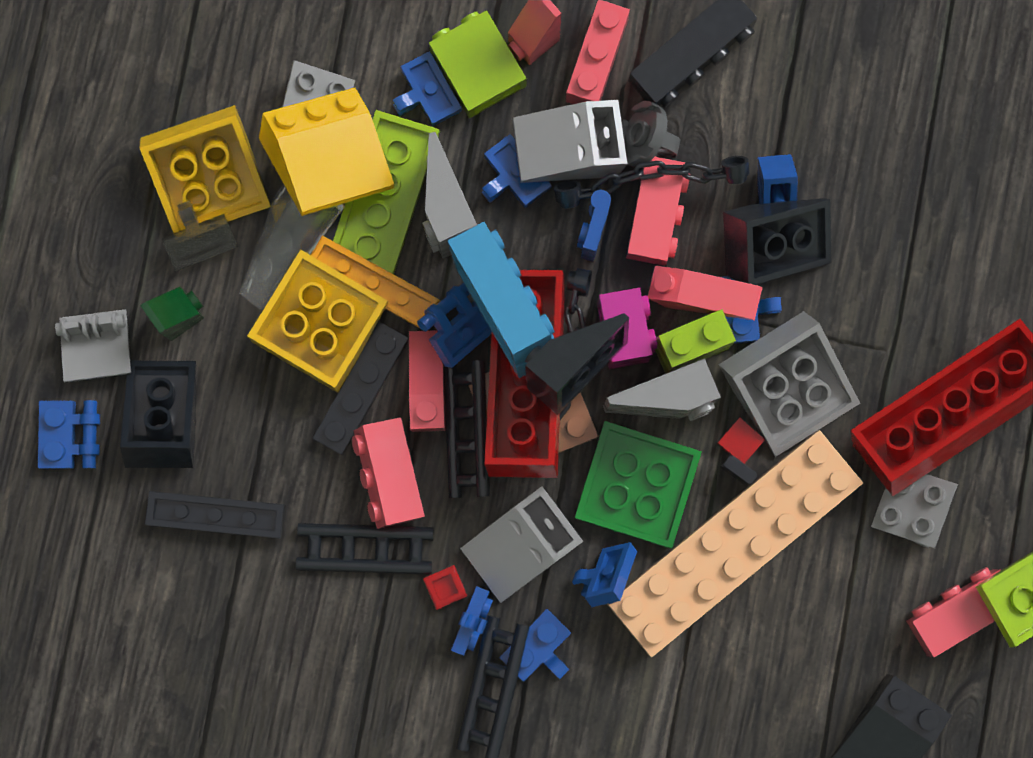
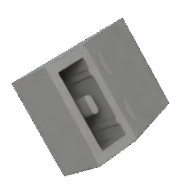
M618 100L586 101L512 118L520 183L603 178L610 173L620 174L627 165Z
M541 486L460 549L501 603L581 544L583 540Z

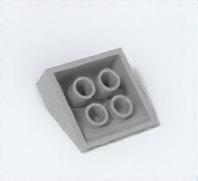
M432 132L429 134L425 199L427 221L422 224L433 253L440 251L442 258H446L452 255L447 241L476 226L477 223L437 134Z
M804 311L719 364L736 397L775 457L861 404L820 323Z
M702 359L606 398L603 408L605 413L676 419L688 416L689 420L693 421L708 415L709 412L715 409L714 403L721 397L706 360Z

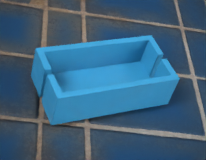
M482 222L447 242L458 274L518 378L526 375L525 365L527 363L525 360L527 356L537 346L542 348L549 340L554 339L553 333L555 331L546 314L540 316L536 307L538 304L537 299L529 286H523L519 278L521 273L512 257L507 259L503 251L505 246L496 230L490 232L485 222Z

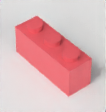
M603 0L597 1L566 92L567 103L577 104L586 101H601L628 22L630 9Z
M654 157L651 160L662 161L666 165L685 164V162ZM658 166L644 167L643 175L658 173ZM664 175L660 178L641 180L626 255L627 259L665 266L668 257H675L678 238H673L672 235L674 225H681L684 206L678 205L680 193H687L688 179L682 175Z
M401 417L362 425L353 430L355 435L352 437L353 450L357 456H360L363 468L360 470V479L362 486L368 489L370 498L368 513L371 521L376 523L377 529L425 517Z
M985 567L970 576L972 582L960 588L957 584L942 592L940 595L943 599L934 605L926 602L911 611L913 617L906 622L928 657L938 656L994 622L975 586L1000 572L1001 569L989 571L988 567Z

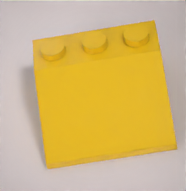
M356 88L262 114L259 140L301 216L394 188V182L370 112Z
M235 105L140 138V151L176 239L271 207Z
M300 249L247 337L252 343L338 393L362 353L388 300Z

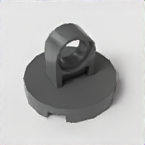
M642 101L636 104L631 109L635 111L629 121L623 119L622 121L627 166L635 168L639 163L650 162L655 156L676 158L681 139L667 132L668 120L665 110L650 101Z

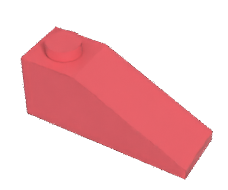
M551 0L527 1L508 31V41L510 44L507 46L516 59L519 61L524 59L531 65L560 40L561 12Z
M655 266L648 299L666 308L706 314L722 309L726 317L755 321L762 287L685 269Z
M437 330L426 332L409 331L410 430L412 432L446 431L444 368L441 359L429 341L438 332Z

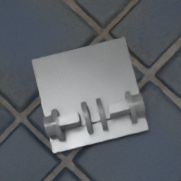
M293 60L282 107L354 88L355 80Z
M126 309L59 318L60 322L55 324L57 336H61L64 383L131 374Z
M926 474L895 496H892L885 487L871 527L914 541L920 546L935 549L958 484Z

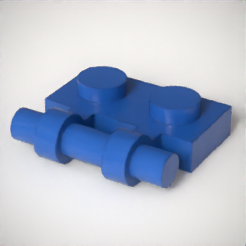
M464 282L458 287L453 286L446 292V297L437 305H430L424 311L425 315L417 321L418 326L425 332L433 325L436 327L438 332L429 341L445 367L452 368L492 334L475 301L470 303L467 296L470 293ZM456 307L459 314L449 321L446 314Z
M39 401V469H74L75 455H83L82 468H96V455H100V445L96 444L97 425H100V414H97V401H84L83 414H76L75 401ZM75 425H83V444H75Z

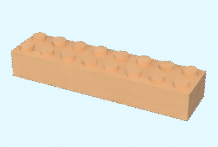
M818 430L626 586L621 601L607 605L652 658L861 486L863 482L823 433Z

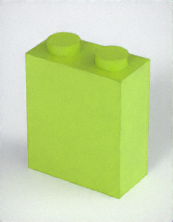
M487 10L481 14L473 12L461 20V25L452 30L449 28L440 30L433 35V40L429 42L431 54L469 118L527 86L526 76Z
M721 309L659 335L656 339L657 349L655 351L665 374L728 350L736 339Z

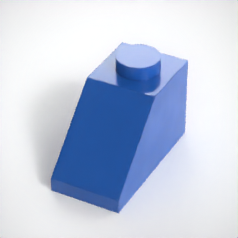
M791 154L758 157L757 187L759 204L797 201L798 176Z

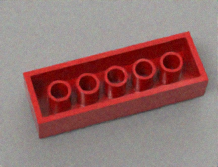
M520 270L521 276L519 278L524 287L529 286L538 302L536 307L540 316L546 314L555 331L553 333L554 338L562 336L564 334L566 287L563 270ZM492 333L484 463L488 476L557 478L560 413L558 415L527 389L526 375L518 378Z
M1018 319L851 430L853 446L892 496H895L1033 404V333L1021 319Z

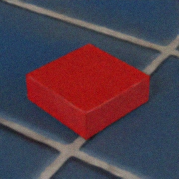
M738 418L717 444L729 455H733L745 464L765 439L745 421Z
M455 565L423 578L436 610L468 596Z

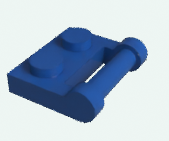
M597 190L592 194L588 212L591 222L590 224L583 222L578 238L577 248L582 249L581 258L592 262L595 259L611 204L610 194L605 190Z

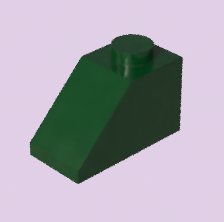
M181 287L140 305L158 332L170 341H173L204 319L199 311L204 306L193 291L186 293Z

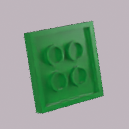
M604 421L574 518L672 549L702 451Z

